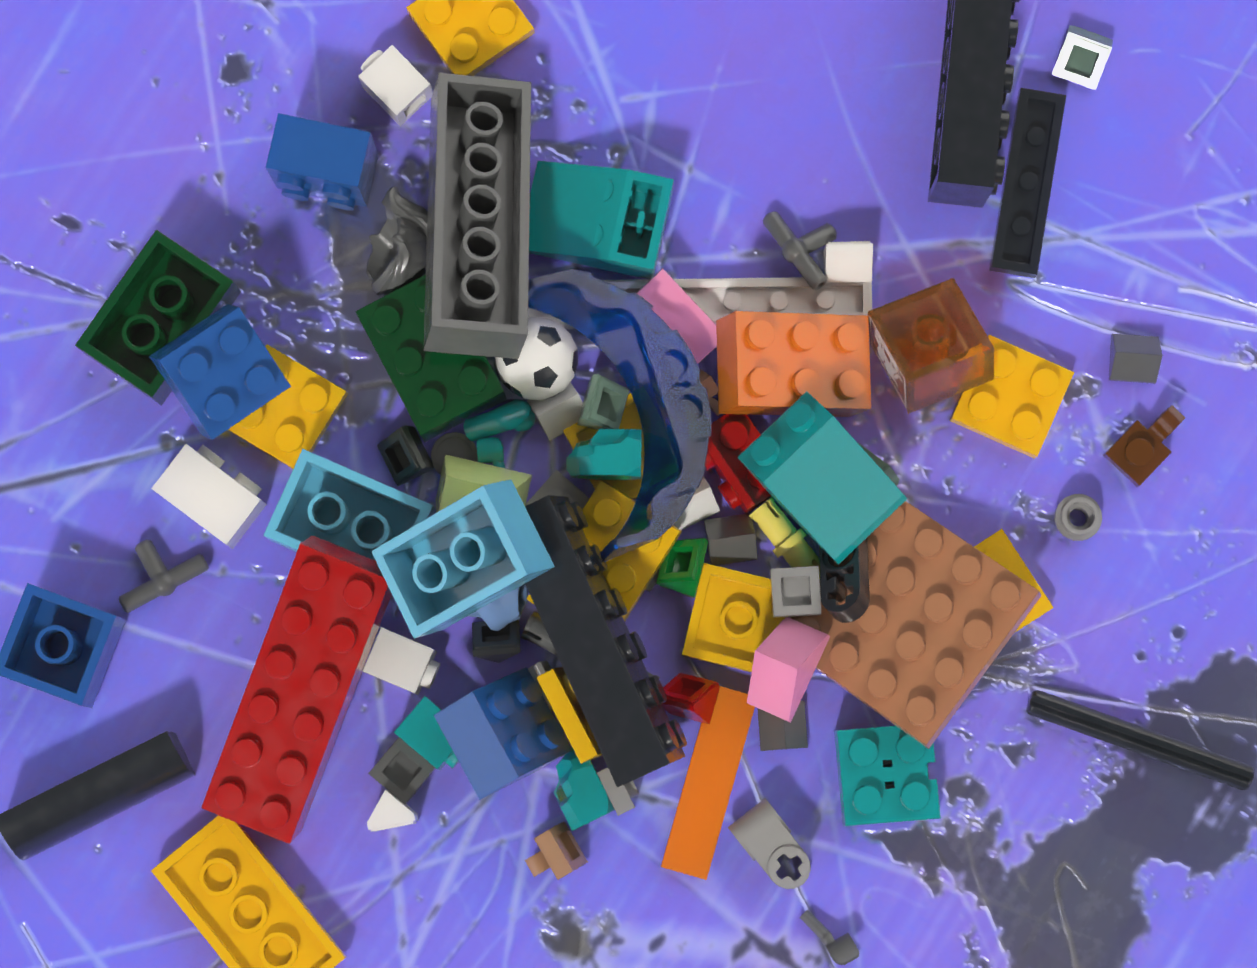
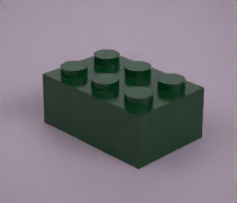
M155 230L75 346L85 355L162 406L172 390L149 356L225 305H232L241 291L234 281L158 230Z
M426 275L355 311L424 443L463 423L466 419L474 417L507 400L505 392L486 356L424 351Z

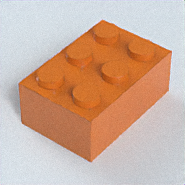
M734 311L716 320L719 414L782 415L806 391L834 417H851L871 409L868 316Z

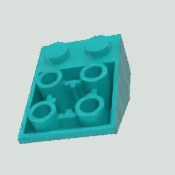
M537 161L530 192L529 253L651 279L656 270L673 194L674 179L629 169Z

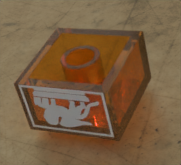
M954 278L868 311L870 345L908 414L994 380V347Z

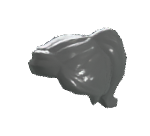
M396 186L391 187L382 200L387 215L384 226L379 235L371 234L369 236L372 251L367 261L366 274L372 281L371 287L376 295H388L421 277L426 268L428 211L424 207L403 197Z

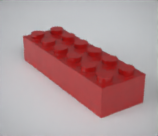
M313 535L300 543L203 801L202 809L287 844H290L302 831L392 595L375 560Z

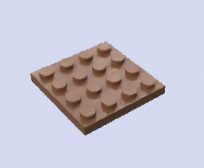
M905 501L867 537L870 602L863 616L853 622L842 623L834 619L821 602V615L791 616L790 618L830 636L816 667L819 672L929 749L1040 599L1041 594L1033 586ZM854 550L840 564L834 561V566L846 565L852 559ZM841 582V583L843 584V586L845 587V598H846V596H848V595H850V594H852V593H851V592L849 591V589L845 586V583H844V582ZM844 599L842 602H838V603H839L840 605L844 604V603H845V599Z

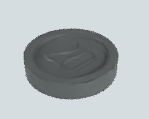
M452 432L441 436L435 442L431 451L432 464L440 475L445 455L478 462L476 445L462 433Z

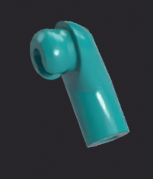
M514 399L489 412L466 419L464 421V432L470 441H476L479 438H486L512 429L519 432L527 431L534 425L535 414L531 410L529 403Z

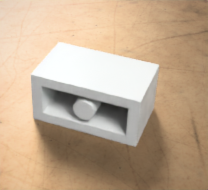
M185 444L151 489L233 549L267 505L257 497L262 488L240 472L235 479L230 477L220 469L225 461L203 444L198 451Z

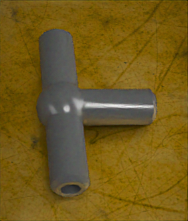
M778 212L768 213L763 219V224L782 248L784 259L794 264L813 290L822 288L827 282V277L809 253L828 244V242L834 241L837 236L835 228L831 224L826 223L797 238Z
M144 540L136 545L135 551L151 580L121 595L119 602L124 611L129 613L159 596L171 595L177 586L207 571L209 566L203 555L198 554L167 570L152 541Z

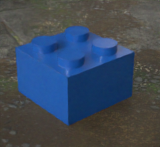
M278 113L265 168L278 189H282L281 194L285 197L308 201L309 196L312 195L326 198L329 206L343 210H354L355 205L367 207L379 153L371 132Z
M231 304L225 305L149 356L201 435L211 440L291 387L240 307Z
M27 583L0 651V676L80 706L92 708L126 619Z
M527 667L470 692L434 715L479 800L529 776L572 751L561 725L554 718L542 696L538 683L533 679Z

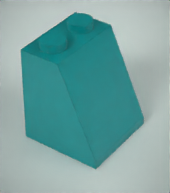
M807 391L737 457L784 511L837 564H840L907 500L900 489L836 418Z

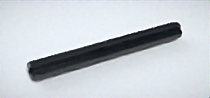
M1040 690L1033 691L1029 698L1026 710L1029 715L1240 790H1248L1254 778L1255 769L1251 765Z

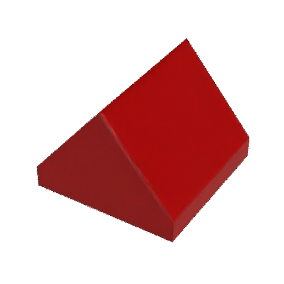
M679 673L663 687L667 701L662 703V705L669 714L710 724L720 690L718 682Z

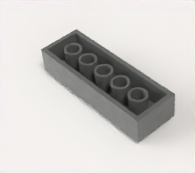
M438 73L431 98L424 351L518 359L528 335L531 82Z

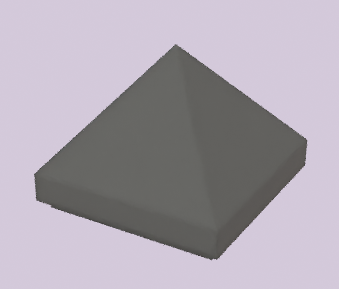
M519 619L507 624L499 631L490 630L485 621L472 623L473 657L500 663L520 653Z

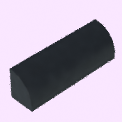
M166 731L1 813L0 833L14 854L21 860H27L196 774L176 733Z

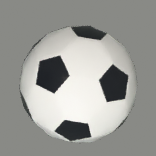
M529 317L528 335L519 358L495 357L496 370L502 383L512 393L531 400L552 398L564 391L575 376L578 366L577 346L571 334L561 324L548 318Z

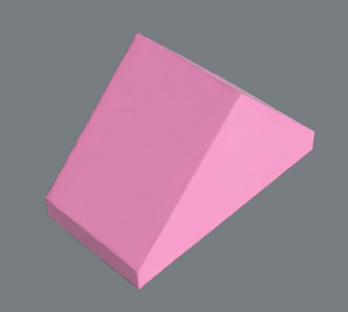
M785 617L755 650L747 703L791 723L830 636L789 617Z

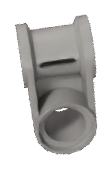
M766 798L728 827L753 861L756 860L770 879L779 887L795 889L803 885L808 879L811 871L809 858L790 834L791 830ZM785 854L789 859L795 856L801 859L802 864L798 867L801 876L797 880L793 881L789 876L783 879L778 877L776 871L781 867L778 861L780 856Z

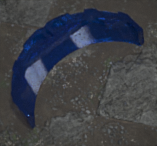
M570 269L529 279L528 308L549 314L569 324L584 334L604 352L619 371L630 390L638 410L644 438V469L639 494L633 510L619 534L600 552L602 562H606L659 539L684 512L695 491L698 489L706 469L705 462L712 428L711 410L707 389L700 382V369L691 350L679 332L671 330L652 310L654 306L635 292L628 293L610 283L593 278V273Z

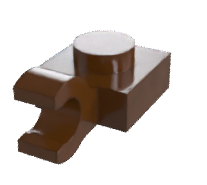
M1171 405L1148 429L1137 420L1103 456L1138 487L1171 454V451L1162 441L1178 427L1185 417Z

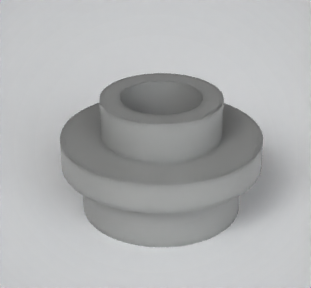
M1073 494L1064 498L1058 504L1054 515L1055 525L1058 531L1067 539L1073 541L1087 540L1099 530L1102 523V512L1097 502L1091 497L1084 494ZM1072 510H1080L1084 513L1086 520L1083 526H1075L1071 523L1069 516Z

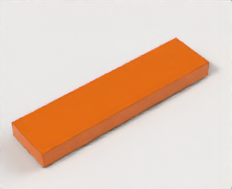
M719 686L720 690L710 724L701 722L661 863L663 868L707 880L755 709L754 706L747 703V693Z

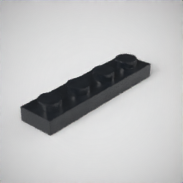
M1020 88L1018 92L989 267L990 271L1035 278L1038 274L1066 95Z

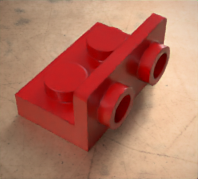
M725 414L704 429L701 427L694 432L693 439L697 444L691 449L706 471L713 467L720 476L723 483L718 486V489L733 510L740 506L744 513L747 514L772 497L737 458L761 434L747 414Z

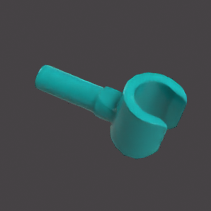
M496 437L479 438L477 440L478 462H493V466L506 468L504 464V447L500 439Z

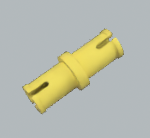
M773 497L748 515L775 546L772 551L777 558L783 556L790 567L818 566L820 580L819 557L805 541L806 533L802 528L797 530L774 502Z

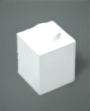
M393 45L384 53L381 50H377L361 66L363 72L358 77L362 88L399 126L403 125L432 98L431 84Z
M381 627L363 672L419 695L422 686L428 689L431 688L440 663L434 661L437 653L434 649Z

